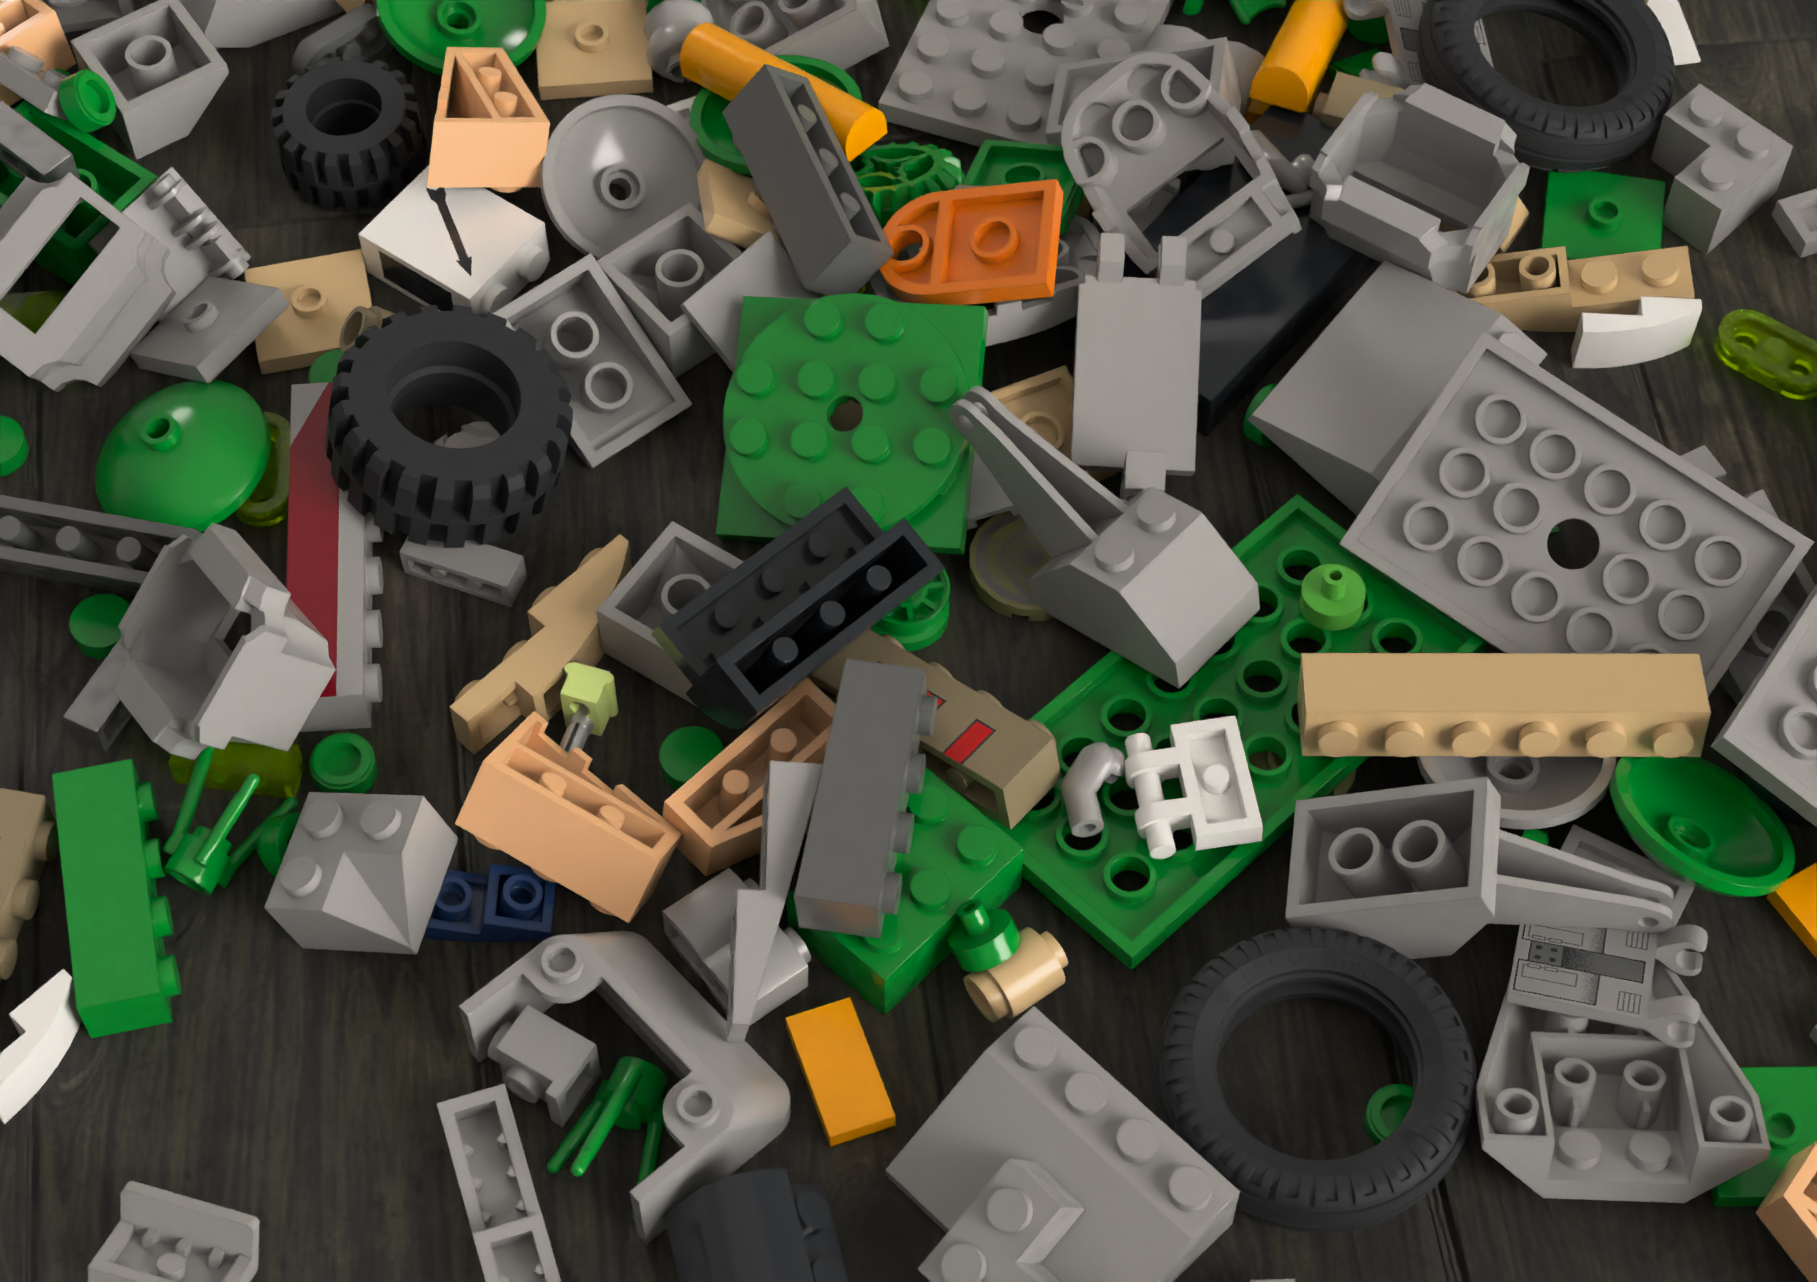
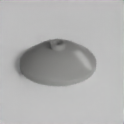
M614 94L597 97L579 105L568 113L552 132L548 139L546 156L543 158L540 170L542 198L555 227L574 248L586 256L591 253L597 261L689 202L702 213L696 175L704 160L708 158L703 155L696 141L698 135L673 110L645 97L630 94ZM617 184L621 186L626 193V199L617 200L613 198L609 192V185Z
M1416 756L1418 767L1427 784L1488 777L1501 796L1500 827L1524 830L1565 824L1589 812L1608 792L1609 783L1616 767V757L1534 758L1529 756H1478L1469 758L1463 756Z

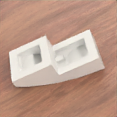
M1641 296L1635 315L1582 313L1571 347L1572 368H1608L1633 365L1667 356L1689 346L1702 311L1701 299Z
M64 969L9 1013L20 1037L0 1053V1120L4 1124L22 1109L44 1085L69 1049L80 1027L82 1019L76 1009L74 980Z

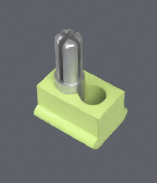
M576 662L565 665L566 680L560 692L565 727L567 729L559 746L567 753H570L571 749L576 747L582 750L590 734L602 736L609 718L618 714L614 676L610 671Z

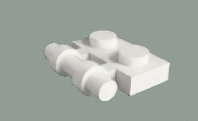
M1236 716L1170 725L1171 748L1153 750L1150 736L1145 733H1136L1125 739L1128 756L1124 761L1125 777L1128 786L1136 791L1139 809L1134 814L1139 836L1147 840L1150 857L1164 859L1172 856L1176 852L1172 833L1180 829H1191L1196 851L1262 841L1263 824ZM1179 778L1183 798L1164 800L1161 782L1165 779Z

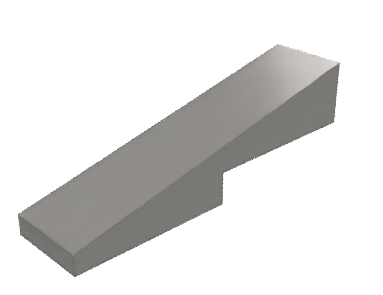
M770 760L763 783L759 890L738 889L731 910L726 1042L744 1043L817 792L823 764Z
M505 1083L437 1103L485 1281L561 1282Z

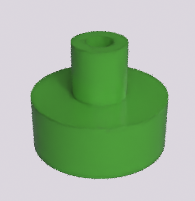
M1339 564L1318 566L1312 569L1302 582L1300 595L1301 612L1306 620L1318 628L1330 631L1346 629L1354 625L1363 613L1366 595L1365 584L1359 574L1349 567Z

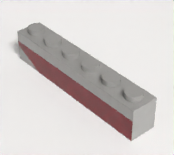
M332 382L291 385L286 589L291 593L290 599L328 641L329 658L336 669L299 732L371 728L372 703L382 702L383 698L380 664H372V648H382L383 626L380 610H372V595L383 594L382 562L380 556L373 557V542H383L384 530L374 525L375 515L369 512L363 516L347 501L348 490L342 491L338 488L330 472L332 462L326 457L325 439Z

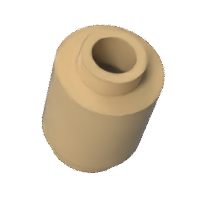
M1026 927L1019 932L1021 936L1020 947L1009 959L993 968L971 972L964 977V984L972 1001L990 1022L995 1023L1004 1016L1008 1019H1013L1065 983L1063 968L1068 965V959L1058 941L1049 932L1045 931L1039 935L1034 929Z

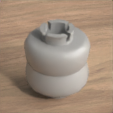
M664 0L662 3L654 6L646 15L644 32L649 42L647 59L654 72L661 77L678 83H683V80L691 82L690 79L682 76L680 52L686 37L696 26L706 22L714 24L712 15L707 7L694 0Z

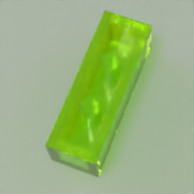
M228 742L224 750L214 749L213 758L203 787L238 792L246 777L251 773H255L260 777V782L252 793L253 795L287 799L291 796L296 797L305 764L298 745L292 744L287 752L266 745ZM171 754L168 764L176 784L188 785L196 759L192 760Z

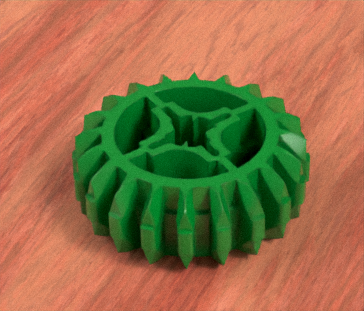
M893 141L889 145L882 146L872 144L870 148H867L849 162L882 230L890 218L910 201L925 194L954 190L958 184L966 185L965 173L961 170L960 159L953 157L951 151L938 149L933 144L919 146L914 141L908 144H896Z

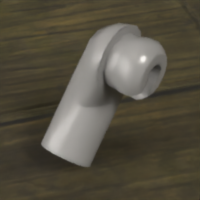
M1252 130L1251 132L1266 156L1281 188L1290 194L1308 191L1311 168L1315 162L1311 156L1301 154L1290 163L1261 131Z
M1105 742L1092 743L1084 747L1061 782V790L1071 833L1077 837H1089L1099 833L1104 828L1096 793L1103 782L1114 783L1117 780V776H1122L1124 773L1125 758L1123 753L1117 748L1109 747Z

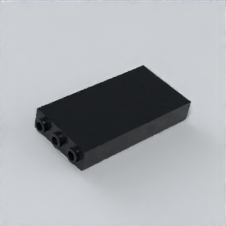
M1271 105L1249 126L1251 131H1261L1290 163L1301 154L1310 155L1316 161L1320 150L1335 132V129L1306 112L1299 113L1275 105ZM1235 155L1234 164L1221 165L1212 170H1205L1142 233L1154 250L1158 252L1162 236L1178 237L1246 186L1253 178ZM1282 188L1285 195H1290L1289 192ZM1311 205L1293 209L1302 228L1295 235L1293 232L1201 301L1197 431L1205 437L1375 261V259L1330 238L1324 227L1309 217ZM1125 252L1123 277L1151 278ZM1076 316L1065 321L1063 344L1069 347L1073 354L1075 350Z

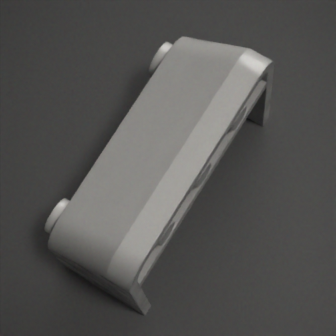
M610 931L553 936L541 942L459 1006L470 1052L479 1063L488 1057V1048L496 1032L504 1023L508 1021L514 1023L527 1005L544 1013L555 1003L575 1002L594 989L681 1080L671 1088L665 1097L663 1118L668 1133L682 1149L630 1191L637 1235L647 1245L667 1228L664 1214L696 1190L730 1176L786 1128L791 1114L790 1093L783 1079L745 1040L744 1043L726 1042L727 1021L642 935L631 931Z

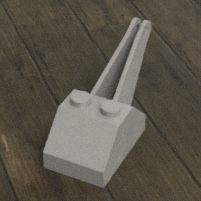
M973 386L965 393L964 399L957 400L950 407V417L956 428L974 448L1051 557L1029 579L1032 600L1042 606L1046 613L1180 689L1260 610L1258 583L1202 512L1153 486L1119 499L1019 420L991 392L983 387Z
M1488 777L1296 800L1285 919L1292 927L1334 928L1354 932L1360 936H1367L1382 942L1409 959L1453 955L1486 924L1609 928L1643 933L1664 932L1673 925V912L1670 909L1673 905V890L1663 883L1637 877L1500 830L1501 796Z

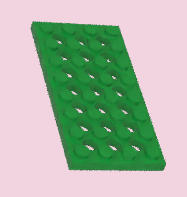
M1298 494L1231 549L1258 583L1259 602L1268 603L1275 611L1268 616H1253L1227 641L1232 648L1226 653L1213 655L1187 681L1188 686L1175 693L1164 692L1157 688L1154 682L1159 677L1111 650L1031 718L1043 724L1055 737L1061 779L1047 793L1052 798V803L1041 810H1030L1011 830L988 817L1024 847L1022 877L1131 971L1294 825L1296 800L1325 797L1370 757L1302 756L1300 728L1293 721V718L1298 715L1297 693L1301 653L1294 651L1289 646L1292 640L1296 638L1316 640L1322 646V649L1316 653H1390L1384 650L1379 642L1385 638L1398 637L1405 639L1413 647L1407 653L1486 652V640L1342 548L1339 543L1347 531ZM1325 564H1339L1349 567L1359 574L1365 584L1366 595L1363 608L1365 611L1354 625L1343 630L1330 631L1312 625L1306 620L1300 609L1303 580H1296L1288 576L1284 571L1286 568L1306 565L1314 569ZM1254 675H1267L1275 679L1279 686L1270 692H1257L1249 688L1245 681ZM1131 713L1138 716L1144 722L1136 730L1121 731L1114 728L1109 723V720L1117 714ZM1210 713L1236 716L1263 824L1262 841L1197 851L1193 843L1186 849L1176 850L1168 858L1154 859L1150 857L1147 840L1141 838L1138 834L1134 814L1139 808L1123 810L1116 807L1110 800L1117 792L1135 791V789L1128 786L1124 772L1122 776H1117V780L1114 783L1103 782L1096 793L1104 823V828L1095 834L1100 842L1094 848L1083 851L1075 850L1065 843V837L1071 833L1061 790L1062 779L1070 769L1063 761L1066 756L1073 752H1081L1084 747L1092 743L1105 742L1109 747L1119 749L1126 760L1128 756L1125 739L1133 734H1148L1153 750L1171 748L1170 725L1200 721ZM1270 751L1277 754L1284 763L1273 770H1262L1252 765L1248 758L1256 752ZM1179 778L1165 779L1161 782L1164 800L1183 798ZM1190 828L1180 829V831L1186 832L1192 837ZM1132 870L1141 873L1148 880L1145 887L1132 892L1121 890L1112 882V878L1119 872Z

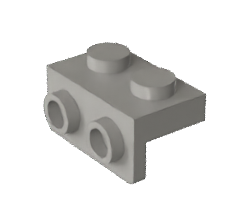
M129 1181L120 1194L121 1220L88 1266V1282H251L258 1271L260 1222L257 1217L135 1181Z

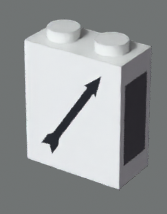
M428 165L358 234L366 271L424 306L437 305L438 311H452L454 305L472 307L471 314L487 317L488 312L494 313L509 304L529 281H536L545 271L550 261L545 223L483 187H427Z

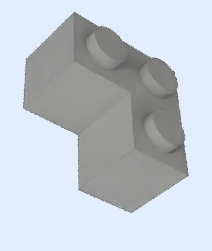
M1702 84L1697 85L1664 114L1650 159L1675 177L1663 212V225L1707 255L1777 192L1793 146Z
M1008 1158L919 1266L918 1270L930 1282H1061L1041 1262L1086 1208L1035 1161Z

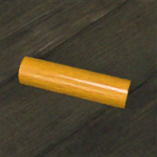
M1295 0L1253 78L1249 92L1250 98L1299 113L1305 112L1347 28L1349 17L1346 15L1343 0Z
M706 22L696 26L688 34L680 52L682 76L729 101H732L764 64L807 77L849 162L888 133L885 115L879 109L713 23Z

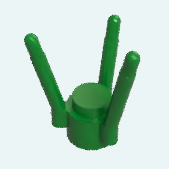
M211 746L202 750L196 758L174 830L161 850L170 856L164 867V870L170 876L185 886L208 896L211 895L216 885L226 888L236 870L257 849L265 824L274 816L291 813L298 805L297 798L293 796L288 797L230 856H227L232 848V844L225 837L260 782V777L255 773H251L246 777L238 792L235 793L212 830L203 826H197L193 834H188L213 758L212 755L215 747Z
M632 1056L620 1058L609 1080L601 1082L593 1101L547 1163L548 1172L552 1174L557 1173L591 1130L571 1166V1173L574 1176H582L613 1124L627 1130H637L642 1122H645L648 1126L637 1185L656 1170L664 1126V1100L661 1097L668 1084L667 1076L661 1069L640 1058Z

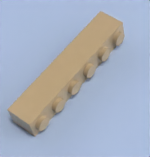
M1301 653L1297 693L1302 756H1463L1469 758L1478 756H1529L1534 758L1701 757L1711 714L1699 654Z

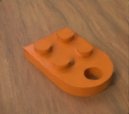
M1051 179L938 191L920 196L900 208L885 225L883 232L894 254L879 268L881 274L896 296L908 303L969 305L1053 297L1064 192L1058 180ZM913 243L923 244L920 252L915 257L906 261L896 260L899 252L904 247Z

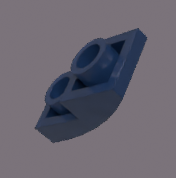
M492 863L487 875L447 869L423 938L462 942H517L548 939L551 934L556 883L542 879L532 869Z

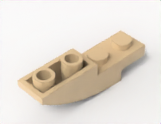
M1565 246L1496 254L1489 261L1467 294L1450 289L1503 314L1520 330L1536 332H1576L1582 313L1635 315L1641 296L1694 299L1688 246L1567 260Z
M621 534L604 548H596L588 553L581 561L578 569L557 587L551 586L545 589L536 598L532 608L527 611L532 637L529 640L519 641L512 646L504 656L501 664L482 680H474L468 683L459 692L455 702L449 706L457 740L474 755L520 715L527 718L535 711L548 722L562 709L560 692L566 680L565 665L576 662L596 667L604 655L601 647L596 610L632 569L629 541Z

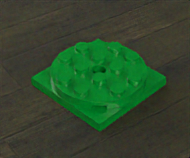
M860 293L837 294L818 299L743 296L736 365L726 392L723 411V431L726 450L716 535L721 540L770 543L847 486L884 533L905 518L933 553L964 554L975 450L954 425L949 409L957 400L964 399L965 393L973 386H982L989 317L985 306L899 303L888 298ZM853 400L863 407V417L856 428L844 432L833 428L830 416H833L839 406Z

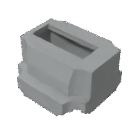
M1427 83L1424 85H1410L1404 91L1393 94V98H1379L1378 93L1371 91L1364 93L1322 147L1311 168L1309 187L1314 190L1309 217L1322 225L1330 238L1381 263L1387 260L1445 288L1467 294L1508 236L1518 195L1526 185L1530 167L1523 162L1520 164L1514 156L1517 134L1505 123V120ZM1440 221L1459 229L1448 232L1438 231Z
M70 172L61 180L51 183H40L26 177L0 209V301L81 200L87 201L120 227L36 334L0 307V355L28 377L42 381L56 392L62 390L66 384L75 381L90 382L102 387L117 372L129 357L131 350L140 343L176 295V292L168 284L164 273L165 260L168 258L171 250Z
M211 523L197 539L183 534L169 545H164L118 626L121 631L122 646L125 650L129 651L130 658H128L122 669L114 692L152 742L157 743L170 754L195 760L200 752L208 746L224 750L228 742L266 745L288 752L336 670L329 658L328 641L290 599L291 593L236 530ZM239 612L249 613L251 615V632L246 636L242 635L232 652L223 640Z

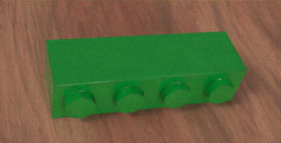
M132 759L52 774L76 1009L91 1039L173 1022L170 996L180 995L181 985L174 955L165 956L163 937L173 935L174 930L166 895L157 896L156 879L166 877V871L164 870L165 858L164 853L161 851L160 839H150L149 822L159 820L158 802L152 781L141 783Z

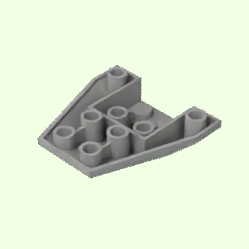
M1655 959L1650 1001L1679 995L1693 998L1677 973ZM1508 983L1475 1090L1481 1146L1484 1151L1542 1198L1685 1203L1768 1159L1771 1148L1759 1096L1701 1009L1699 1021L1696 1024H1691L1695 1027L1693 1044L1685 1049L1675 1048L1663 1043L1644 1029L1506 1003ZM1676 1021V1022H1679V1023H1685V1024H1687V1022H1684V1021Z

